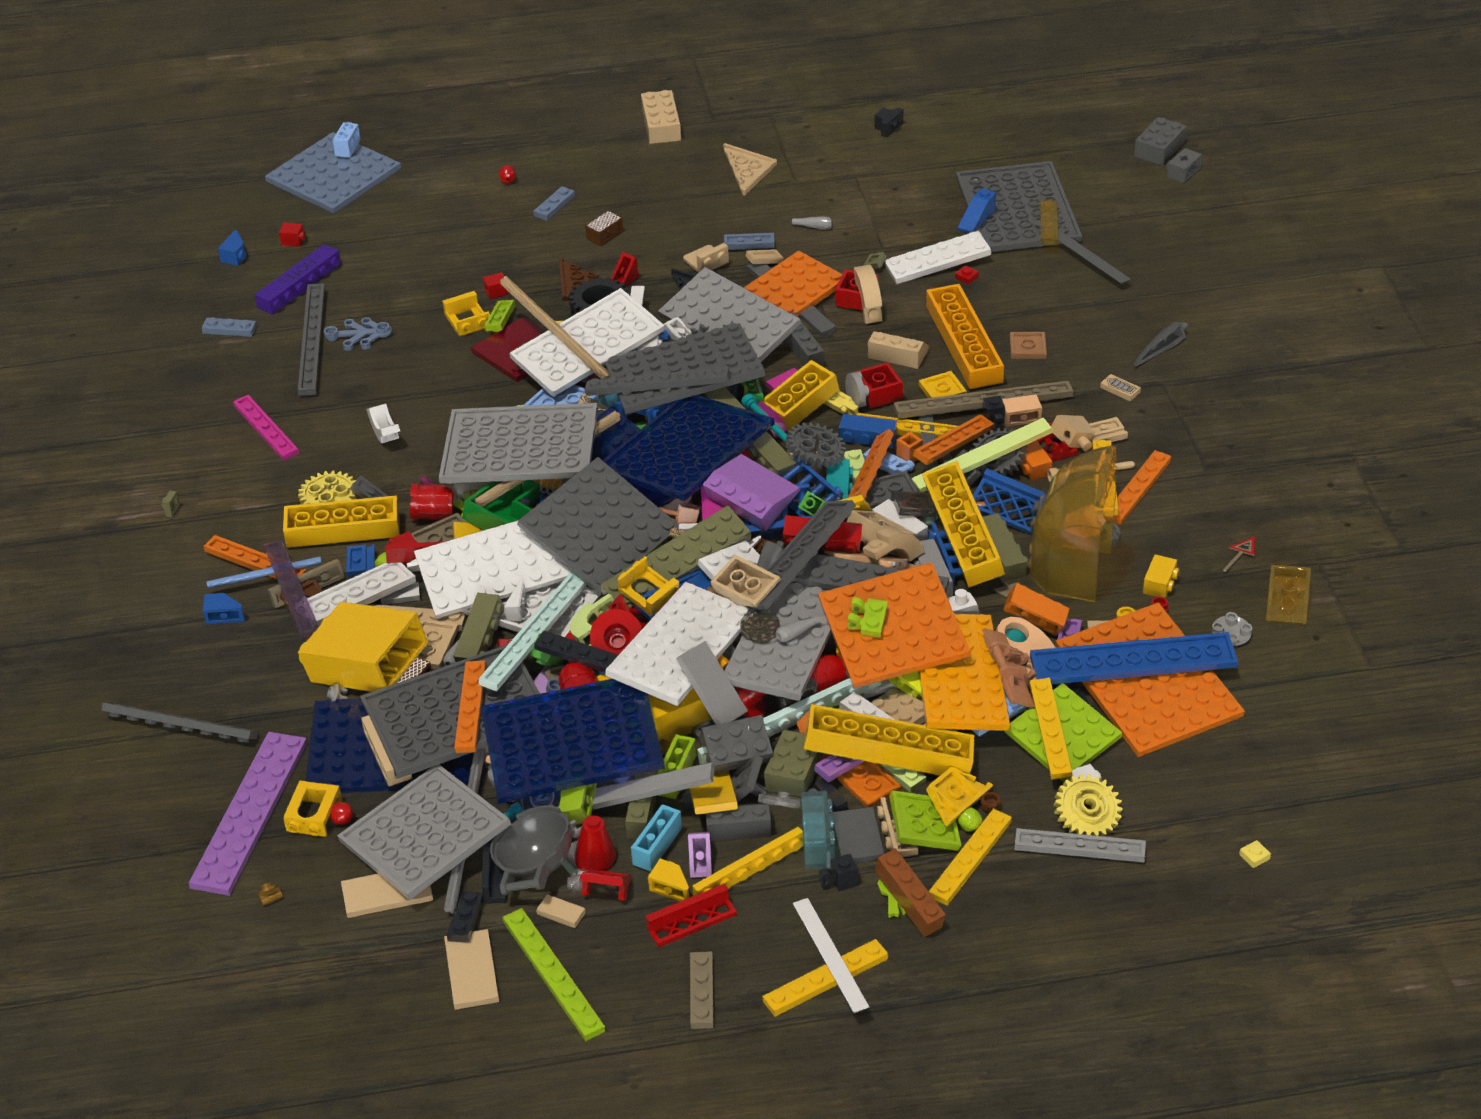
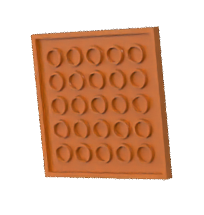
M932 562L818 593L820 604L853 689L971 656L970 649ZM853 597L860 598L865 603H867L868 598L888 601L881 638L860 635L861 630L848 629V616L852 611ZM862 613L857 614V615H859L861 618L864 617V614H862Z

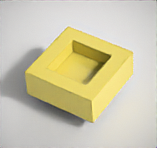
M1257 840L1241 848L1239 853L1252 868L1270 860L1271 853Z

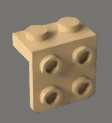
M725 243L716 247L706 245L684 255L683 260L698 273L705 267L713 270L729 263L728 245Z

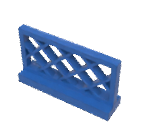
M986 469L983 479L973 494L975 501L983 499L985 503L983 506H978L981 514L985 516L996 514L991 508L1000 506L1002 513L998 514L1002 520H1005L1006 525L1032 535L1033 529L1028 527L1026 523L1031 522L1032 517H1035V512H1032L1034 502L1039 500L1041 494L1054 496L989 469ZM986 486L991 488L993 492L984 494L982 488ZM1005 494L1010 499L1002 501L999 495ZM996 496L998 502L989 504L987 498ZM1022 501L1027 506L1019 508L1016 502ZM1013 503L1015 509L1006 511L1004 505ZM1030 510L1032 517L1023 518L1021 512ZM1018 514L1020 520L1013 521L1009 518V515Z

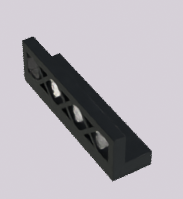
M492 838L483 845L482 892L484 904L506 903V895H503L500 891V883L504 871L495 864L490 853Z

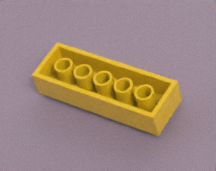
M397 495L284 506L283 533L286 547L396 537L400 535Z

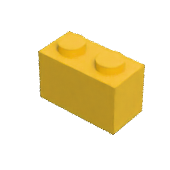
M1154 555L1144 578L1143 594L1166 598L1168 592H1172L1174 587L1173 580H1177L1180 570L1177 568V559Z

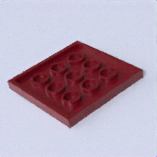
M523 316L503 328V330L472 346L471 351L474 355L515 382H519L529 376V374L510 358V352L521 347L523 343H527L545 333L546 330Z

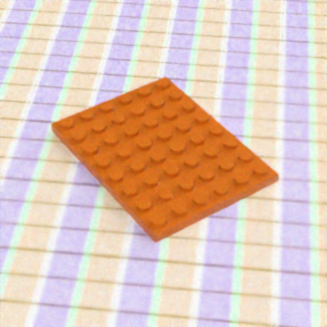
M1158 602L1056 640L1055 647L1185 635ZM1213 670L1082 682L1113 725L1122 732V737L1138 758L1241 718L1245 713V710Z

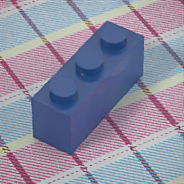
M843 414L839 425V438H843L842 442L872 446L876 436L890 429L894 435L891 439L892 443L888 448H893L897 436V421Z

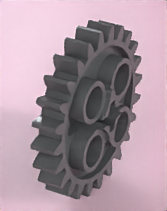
M804 422L802 426L796 424V427H791V430L788 431L785 440V447L789 448L788 453H793V458L798 457V462L803 460L805 461L804 465L810 463L812 467L818 465L819 468H822V465L826 468H829V465L834 467L836 463L839 464L840 460H843L846 450L845 443L842 442L843 438H838V433L833 434V429L827 430L826 426L820 427L819 423L816 426H813L811 422L808 426ZM817 436V437H818V440H817L816 449H815V450H816V453L814 454V453H813V450H814V446H815V442H816L815 437Z
M998 428L995 433L991 430L990 435L984 433L985 438H978L979 443H973L974 449L1014 430L1008 431L1005 428L1001 432L1000 428ZM1025 445L977 467L982 479L986 469L1004 476L1007 473L1013 475L1012 470L1018 471L1017 466L1023 465L1022 460L1027 459L1025 454L1028 453V446Z

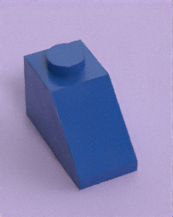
M236 230L218 248L222 263L238 266L246 258L244 243Z
M225 593L205 594L203 614L206 624L245 622L243 608L240 603Z

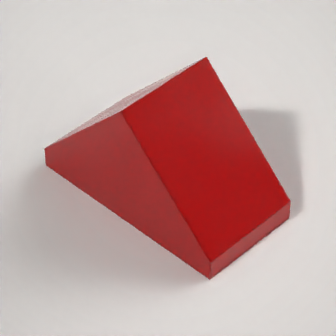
M622 252L611 276V281L619 280V284L624 283L625 287H627L639 278L638 262L636 257Z

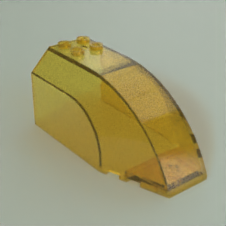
M1116 446L1101 447L1075 457L1054 475L1047 486L1034 523L1033 540L1029 548V554H1032V557H1030L1028 568L1031 569L1032 579L1045 593L1091 602L1096 601L1099 552L1108 554L1112 552L1117 476L1115 475L1117 471V466H1115L1117 460Z

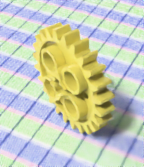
M325 471L324 475L317 473L318 477L310 476L311 481L305 480V484H301L298 494L301 504L359 498L358 495L350 490V487L356 480L353 479V476L348 477V473L342 475L341 471L337 474L334 471L331 474Z

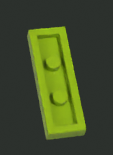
M514 300L497 301L484 325L486 331L499 332L503 330L515 308Z

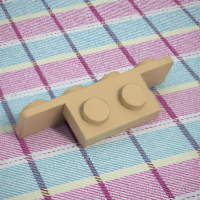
M885 797L880 798L881 806H877L879 819H883L881 822L882 833L887 834V837H885L887 850L896 848L902 857L918 855L917 845L898 843L894 820L890 819Z

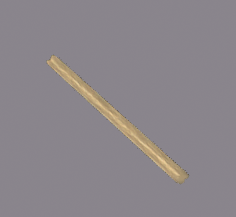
M505 276L501 279V285L599 378H610V372L584 350L577 341L567 334L560 325L531 300L509 277Z
M614 411L596 422L594 437L596 434L598 435L603 430L620 421L619 412ZM523 480L503 481L477 497L475 502L477 505L484 507L487 503L489 504V502L497 499L498 496H502L507 491L513 489L514 486L516 487V485L522 483Z

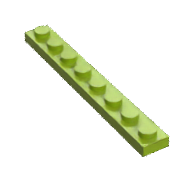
M521 908L503 916V923L583 1039L587 1041L604 1033V1024L524 910Z

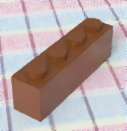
M895 848L878 857L875 872L921 934L926 937L942 928L946 914Z

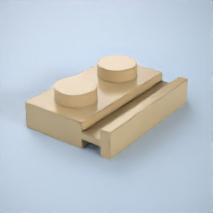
M1117 417L1089 424L1095 432L1092 440L1115 442L1127 439L1128 432L1124 430V426Z

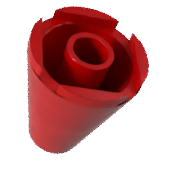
M595 815L589 816L582 823L574 853L575 864L584 872L591 869L608 871L613 867L617 859L615 846L603 819Z

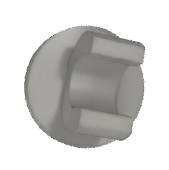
M336 683L333 687L330 686L327 692L329 702L334 703L336 700L340 704H345L347 700L345 695L348 689L344 687L339 688V684Z

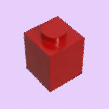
M283 223L279 231L281 246L300 247L306 239V231L303 229V224Z
M502 272L483 277L484 291L489 300L509 295L508 290L501 285V279L505 277Z

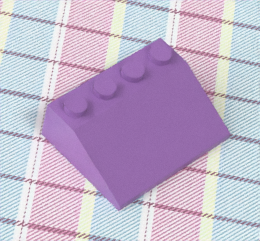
M742 454L716 469L703 483L708 498L724 507L728 505L734 513L764 531L769 528L801 490L800 487Z

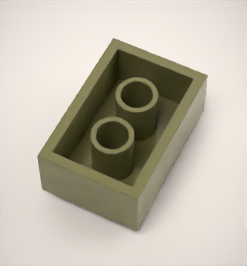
M783 730L764 772L767 791L806 798V794L816 775L814 770L815 764L821 761L823 753L804 749L805 733Z

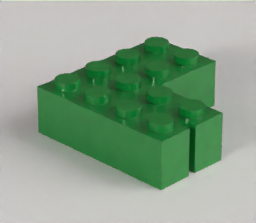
M526 480L523 484L522 494V483H520L502 496L500 495L497 499L489 502V504L487 503L486 506L481 507L475 502L477 497L503 482L492 481L464 501L462 519L482 530L518 521L532 510L531 507L537 503L540 485L531 480Z

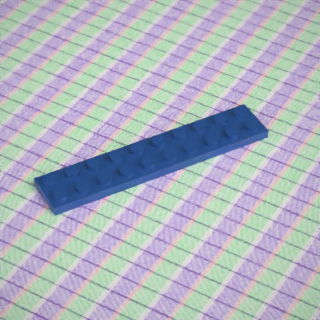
M1229 632L1030 650L1029 655L1032 667L1036 672L1035 679L1050 678L1051 684L1235 668L1238 666L1237 656Z

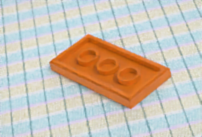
M823 753L821 761L831 756V754ZM864 761L837 777L866 808L879 804L882 797H885V800L888 799L892 790L902 791V786L878 763Z

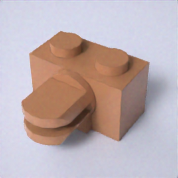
M679 503L678 510L666 507L659 508L666 514L675 515L676 517H669L677 524L699 523L702 506Z

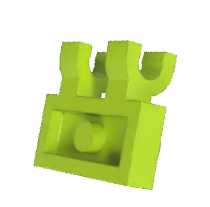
M853 597L852 611L848 616V629L861 630L860 635L881 638L888 601L868 598L867 603H865L862 599ZM862 613V614H864V617L861 618V617H860L859 615H857V614Z

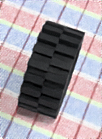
M597 277V280L591 278L588 279V282L582 281L580 286L575 285L574 290L570 291L571 317L620 288L628 295L629 290L625 287L624 283L619 284V280L611 281V278L607 277L606 280H602V277Z

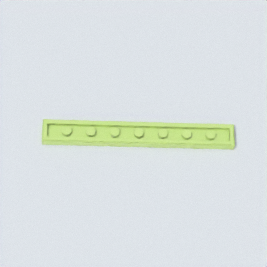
M1041 418L931 470L958 461L962 473H967L1053 433L1052 427L1044 418ZM922 474L912 478L913 484L920 493L927 491Z

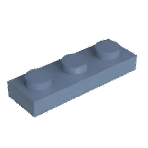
M561 186L533 211L534 217L548 221L575 197V191Z
M774 233L724 235V243L728 245V250L775 248Z
M212 317L206 318L202 326V333L252 337L257 324L256 321Z

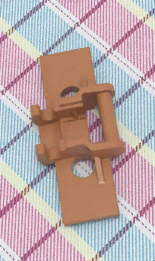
M984 628L982 630L984 633L983 637L992 659L998 662L1001 681L1010 703L1034 708V702L1026 684L1036 677V672L1034 669H1031L1028 673L1026 667L1022 666L1029 660L1028 653H1024L1021 656L1018 648H1013L1009 645L1005 634Z

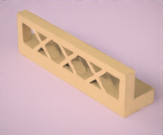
M370 716L362 717L365 736L388 786L412 779V775L399 779L395 776L394 769Z

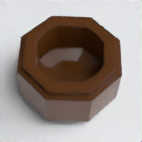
M985 792L980 797L981 809L988 813L993 809L998 810L1001 807L1000 795L994 792Z

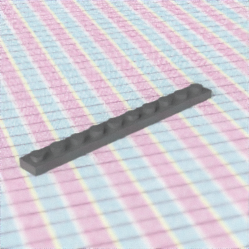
M324 283L307 284L298 381L299 396L316 395L325 298Z

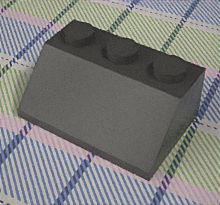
M768 802L737 805L738 809L705 813L707 832H710V842L771 837V819Z

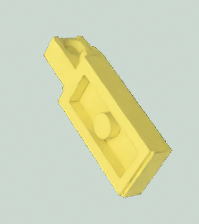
M841 391L836 392L823 403L842 414L856 415L859 413L858 406L852 401V397Z

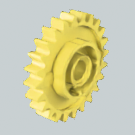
M1080 774L1078 779L1072 776L1070 781L1065 780L1063 786L1059 787V792L1054 797L1057 800L1053 804V806L1058 807L1054 814L1060 815L1057 821L1065 823L1062 828L1069 827V833L1076 832L1082 835L1105 837L1106 833L1111 834L1113 828L1117 827L1122 817L1119 814L1123 810V808L1118 807L1122 801L1116 799L1119 793L1111 791L1113 785L1107 787V780L1100 782L1099 776L1092 779L1091 774H1088L1086 778ZM1084 804L1089 805L1092 809H1087Z

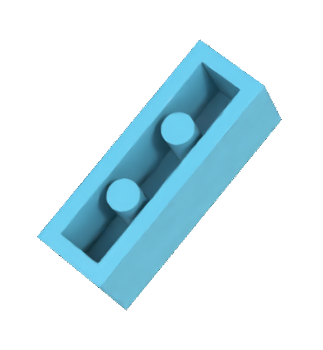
M663 804L660 806L631 847L633 865L648 871L653 870L682 829L681 811Z

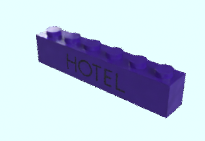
M323 244L255 294L257 308L273 315L307 290V284H315L341 265L339 250Z

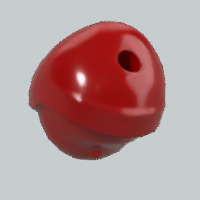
M505 165L499 169L501 181L505 184H510L515 180L516 174L513 166Z
M336 802L331 808L333 823L344 825L351 821L353 817L351 806L346 802Z

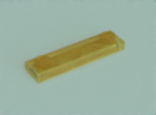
M1040 201L1042 245H1058L1057 201Z

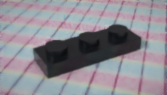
M462 891L446 934L447 941H470L484 902L483 892Z

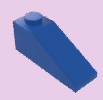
M981 188L973 196L958 226L959 231L969 234L975 232L996 209V192Z

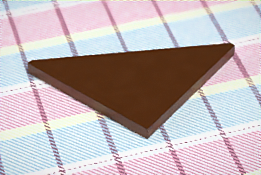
M559 258L563 301H569L570 291L574 290L575 285L580 286L582 281L588 282V279L591 278L597 280V277H599L595 273L586 272L580 266L571 262L569 264L563 258Z

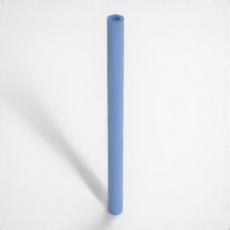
M315 557L206 582L208 589L319 565L322 562L320 557Z

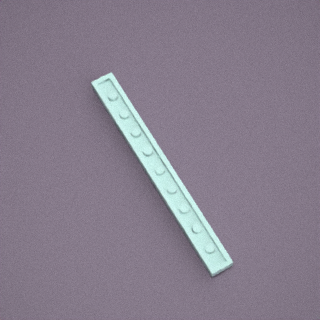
M570 572L481 675L479 685L498 691L531 652L538 634H541L543 630L548 632L587 585Z
M850 678L763 718L768 738L796 725L810 710L811 704L834 707L840 705V702L853 692L860 695L881 685V681L853 689ZM701 747L697 751L699 763L702 765L707 762L703 747Z

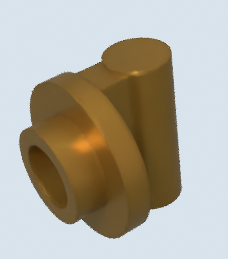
M272 882L260 886L261 891L257 892L262 906L283 898L278 884L273 885Z

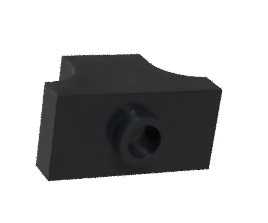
M882 108L875 114V129L880 130L881 136L886 138L903 123V109L901 108L893 110Z

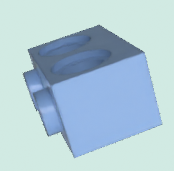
M351 122L342 123L333 138L335 156L351 157L361 140L358 124Z

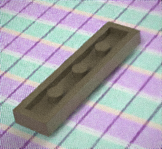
M335 559L269 588L268 592L273 606L278 608L284 605L280 594L312 579H315L320 588H323L345 578L340 561Z
M690 952L691 1029L713 1028L712 952Z

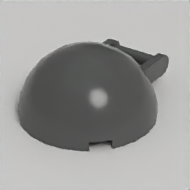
M548 805L527 809L515 815L518 820L493 838L490 853L495 864L504 871L500 883V891L503 895H508L511 891L523 889H544L548 875L555 871L566 859L571 847L572 829L567 814H563L560 808ZM516 877H518V878H523V879H530V880H524V881L514 882Z

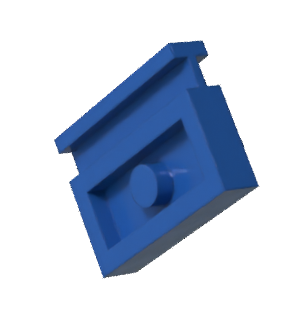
M374 544L370 547H366V545L347 546V578L358 576L375 568Z

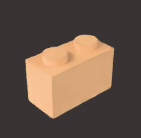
M1037 395L1002 399L1005 405L1006 427L1030 424L1042 418V406Z

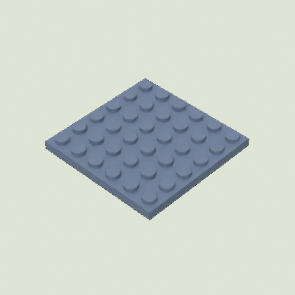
M332 132L265 176V179L268 183L329 212L336 213L400 170L401 163L360 144L357 145L351 157L335 156L333 138L336 133Z

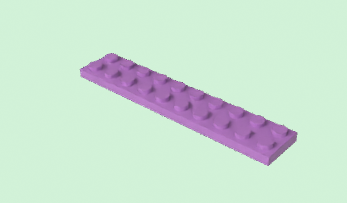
M274 732L267 733L189 881L190 889L230 896L308 744L306 738Z

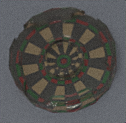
M752 611L744 615L740 622L742 635L754 642H765L776 637V630L780 627L778 617L768 611H761V613Z

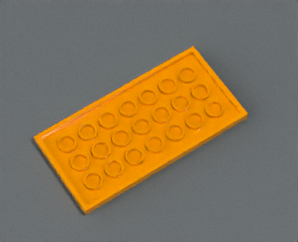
M955 614L970 649L971 656L918 671L926 729L1009 731L1010 722L1001 681L1002 678L999 673L1000 667L997 660L992 659L982 631L984 628L993 630L991 615Z

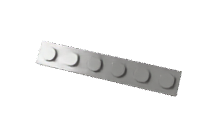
M1016 829L1015 850L1134 862L1145 861V840Z

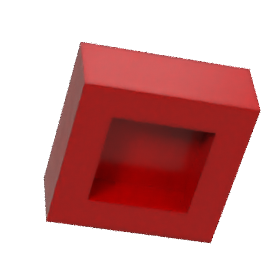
M966 265L955 273V279L967 285L979 277V271Z

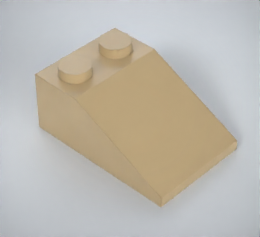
M734 555L711 580V585L715 594L727 598L737 605L757 607L781 578Z

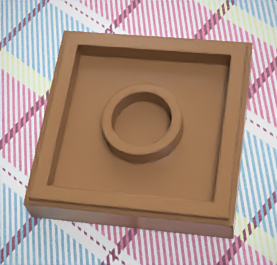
M1010 332L1011 359H1046L1045 332Z

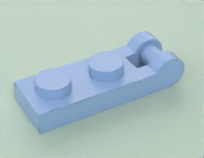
M870 449L863 454L864 460L866 459ZM887 452L881 461L882 465L879 467L890 474H895L903 471L911 472L915 469V464L911 460L905 461Z

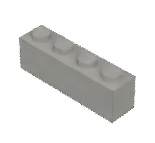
M935 540L920 541L925 552L913 559V564L919 566L932 562L938 576L949 577L946 596L947 598L952 597L953 581Z

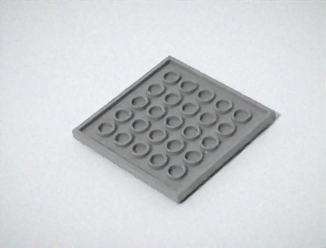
M438 764L428 769L337 836L343 845L411 900L510 826L511 822L503 813Z

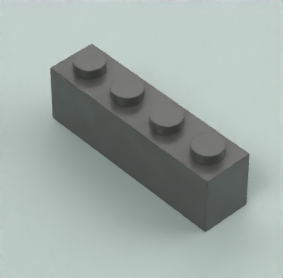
M801 321V324L784 341L803 366L812 360L824 367V350Z

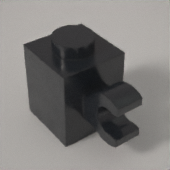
M1001 396L983 398L982 415L993 422L995 428L1003 427V424H1005V405Z
M851 853L830 859V869L823 868L818 871L821 876L819 878L821 885L827 886L834 882L838 892L859 886L858 867Z

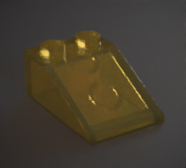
M1271 565L1266 621L1306 624L1311 568Z

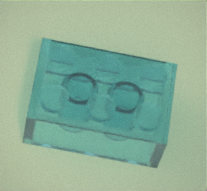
M827 791L801 792L805 869L830 868V859L835 858V847L831 846V844H835L834 831L830 830V828H834L833 815L828 813L832 812V799L827 800Z

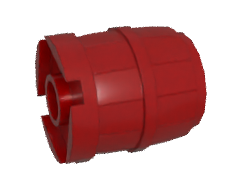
M411 484V520L427 519L435 521L453 515V488L437 484Z
M831 654L819 658L802 694L803 699L847 679L844 664L839 656Z
M572 662L567 664L559 674L560 693L564 699L565 708L572 717L577 718L576 715L579 716L603 693L597 675L592 668Z

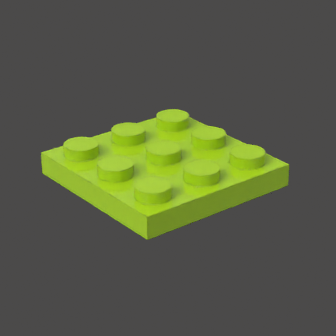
M891 791L889 798L898 843L959 851L961 841L956 820L949 826H946L929 795Z

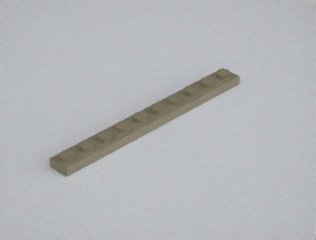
M1069 381L894 402V411L899 419L971 409L977 410L983 408V398L1001 396L1002 399L1037 395L1039 401L1073 397V389Z

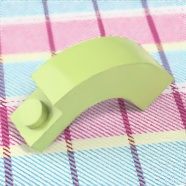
M608 593L594 604L588 602L575 614L570 624V630L575 641L591 646L590 631L592 624L600 614L609 610L608 607L614 601L612 595Z

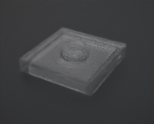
M778 791L777 794L761 793L758 797L760 803L798 809L806 807L808 800L792 797L790 793Z

